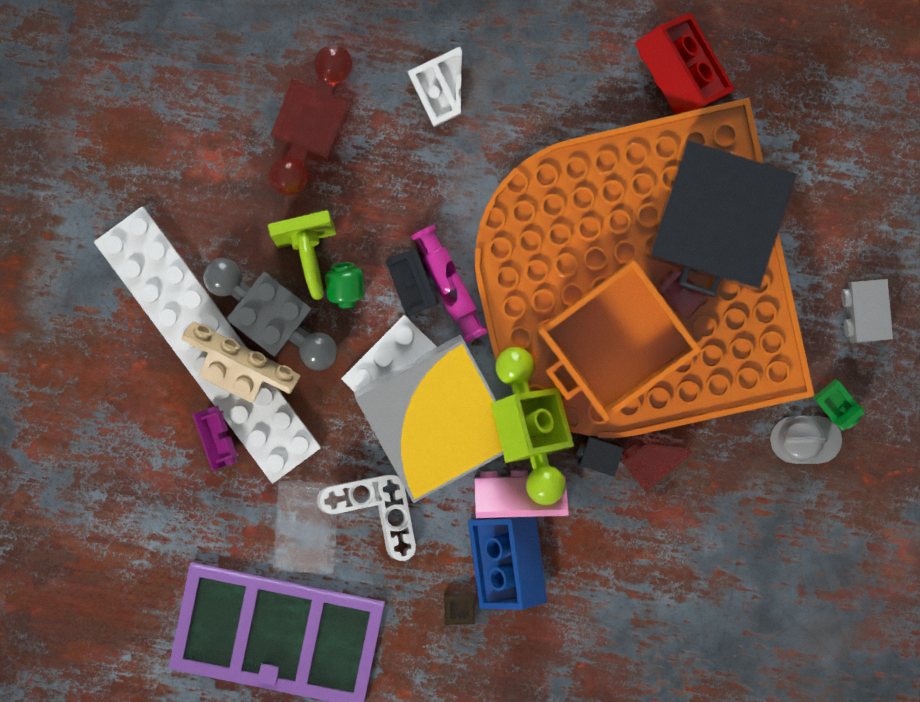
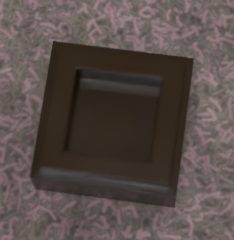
M474 593L444 594L445 625L475 624Z

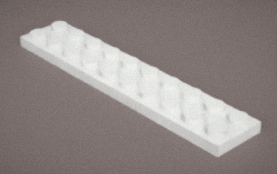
M143 206L94 241L95 245L214 406L218 405L219 410H223L224 419L272 484L322 448L278 388L264 381L257 398L252 404L199 377L208 353L181 339L183 333L192 322L204 324L210 327L211 330L236 340L246 348L248 347L229 321L226 320V317Z

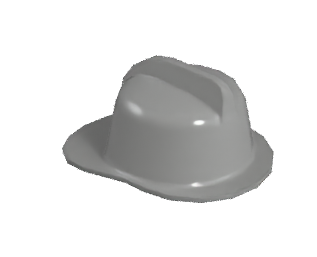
M821 416L785 417L775 425L770 441L777 457L785 462L820 464L836 457L841 449L842 435L840 429L829 418Z

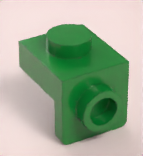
M837 379L833 380L813 397L829 419L841 431L854 427L865 413V410L857 404Z

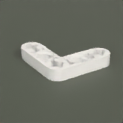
M381 475L329 486L319 492L317 504L323 512L328 514H338L378 505L388 554L393 559L399 561H406L414 555L416 544L406 491L398 476ZM390 479L392 484L397 485V489L392 491L393 500L400 499V504H390L385 507V501L391 502L389 493L383 492V487L387 486V480ZM360 485L365 486L369 492L367 500L362 503L356 502L353 497L354 489ZM347 488L346 497L350 506H346V501L344 500L335 502V508L333 509L330 505L324 503V499L329 498V492H332L333 496L345 495L343 489ZM393 509H399L403 514V520L398 526H392L388 522V514ZM406 529V534L400 533L402 542L408 544V548H405L403 550L404 554L401 555L400 552L394 551V546L399 544L398 536H391L390 531Z

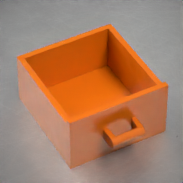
M634 259L539 329V333L559 358V361L545 370L566 400H569L582 390L605 422L701 352L699 346ZM562 364L578 384L577 387L570 391L565 388L554 373Z

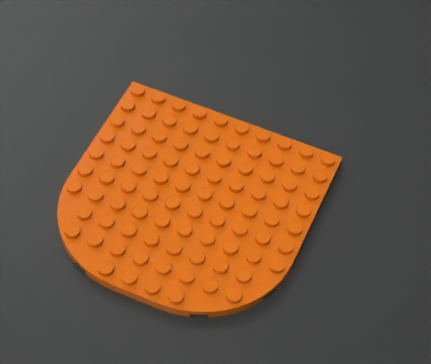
M749 98L553 144L536 152L514 168L501 182L488 202L479 224L476 239L475 273L495 359L497 360L500 353L510 347L523 348L532 356L535 368L532 377L528 381L530 392L557 388L545 370L559 361V358L539 333L540 327L633 259L701 349L700 353L614 414L606 422L582 390L569 400H566L560 392L570 432L598 438H622L815 396L779 231L761 287L757 290H749L720 280L717 292L713 298L679 287L683 268L647 257L682 147L687 140L764 164ZM689 271L688 283L710 289L714 278ZM563 364L554 372L568 391L578 386Z

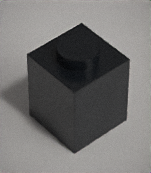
M587 436L585 441H579L575 457L579 458L578 465L615 477L624 448Z

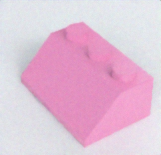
M494 470L480 471V476H474L476 518L569 516L567 488L565 487L563 496L556 503L541 505L533 501L527 493L526 481L529 476L528 470H510V476H498V471Z

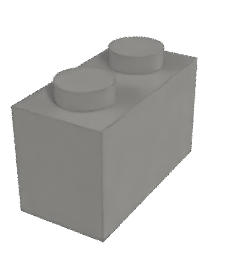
M888 279L845 283V289L841 291V300L843 307H847L848 319L844 320V331L846 337H850V343L893 339Z

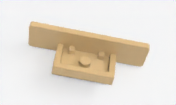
M192 322L181 338L183 341L208 353L199 377L252 404L257 398L264 381L290 394L301 377L300 374L294 372L288 366L280 365L266 358L262 353L252 351L240 345L236 340L211 330L210 327L204 324Z

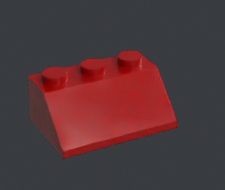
M691 12L658 26L634 43L641 59L648 66L656 85L662 90L671 111L675 115L705 108L735 91L733 84Z

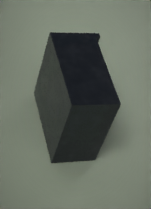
M687 140L682 147L647 257L683 268L678 286L713 298L717 292L720 280L749 290L760 289L797 174ZM689 271L714 278L710 289L688 283Z

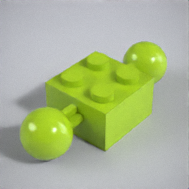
M510 347L500 353L496 360L495 368L500 380L507 385H511L514 395L490 403L506 463L530 458L533 471L529 474L526 481L527 493L536 503L551 505L561 499L565 492L566 484L562 473L558 469L549 466L547 455L574 447L559 389L551 388L530 392L528 381L534 373V360L525 349Z

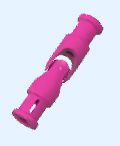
M431 225L413 234L411 239L417 242L424 256L422 261L435 282L452 320L457 321L464 335L465 343H468L488 333V330L482 327L475 313L477 309L461 277L458 275L446 247L441 246L434 232L436 230L435 225ZM453 289L457 290V300L449 293Z

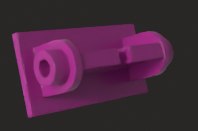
M218 405L192 414L212 471L237 463L236 456H239L235 451L231 436H227L226 431H228L222 414L224 412L219 410Z

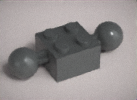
M218 258L206 266L203 274L206 288L214 295H232L239 301L226 320L271 355L278 357L291 341L299 348V356L302 363L311 370H325L335 362L338 351L333 338L322 332L310 334L301 327L314 309L270 274L263 271L253 286L250 287L242 281L241 269L231 259Z

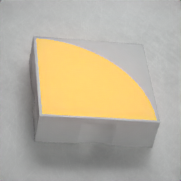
M461 335L423 354L411 365L397 371H392L354 392L356 401L413 503L503 455L490 404L495 402L496 399Z

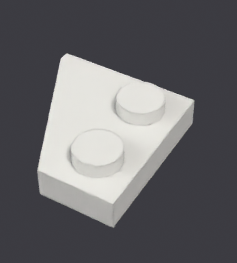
M460 47L408 71V75L433 127L461 115L462 50Z

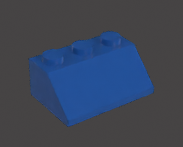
M536 516L476 518L468 520L479 609L524 610L547 603Z

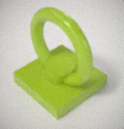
M328 210L268 224L270 236L278 248L292 245L293 249L299 250L310 294L315 300L322 299L324 295L323 283L314 246L320 243V238L336 235L335 226Z

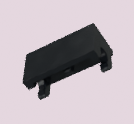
M416 248L386 260L407 317L437 306Z

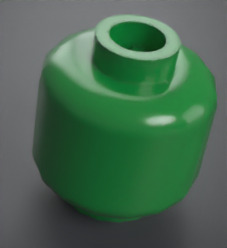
M352 262L331 265V270L327 271L324 275L327 299L330 302L338 303L339 308L356 306V301L365 296L363 271L355 267V264Z

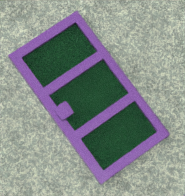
M194 562L190 563L168 669L329 702H364L382 613L385 609L384 601Z

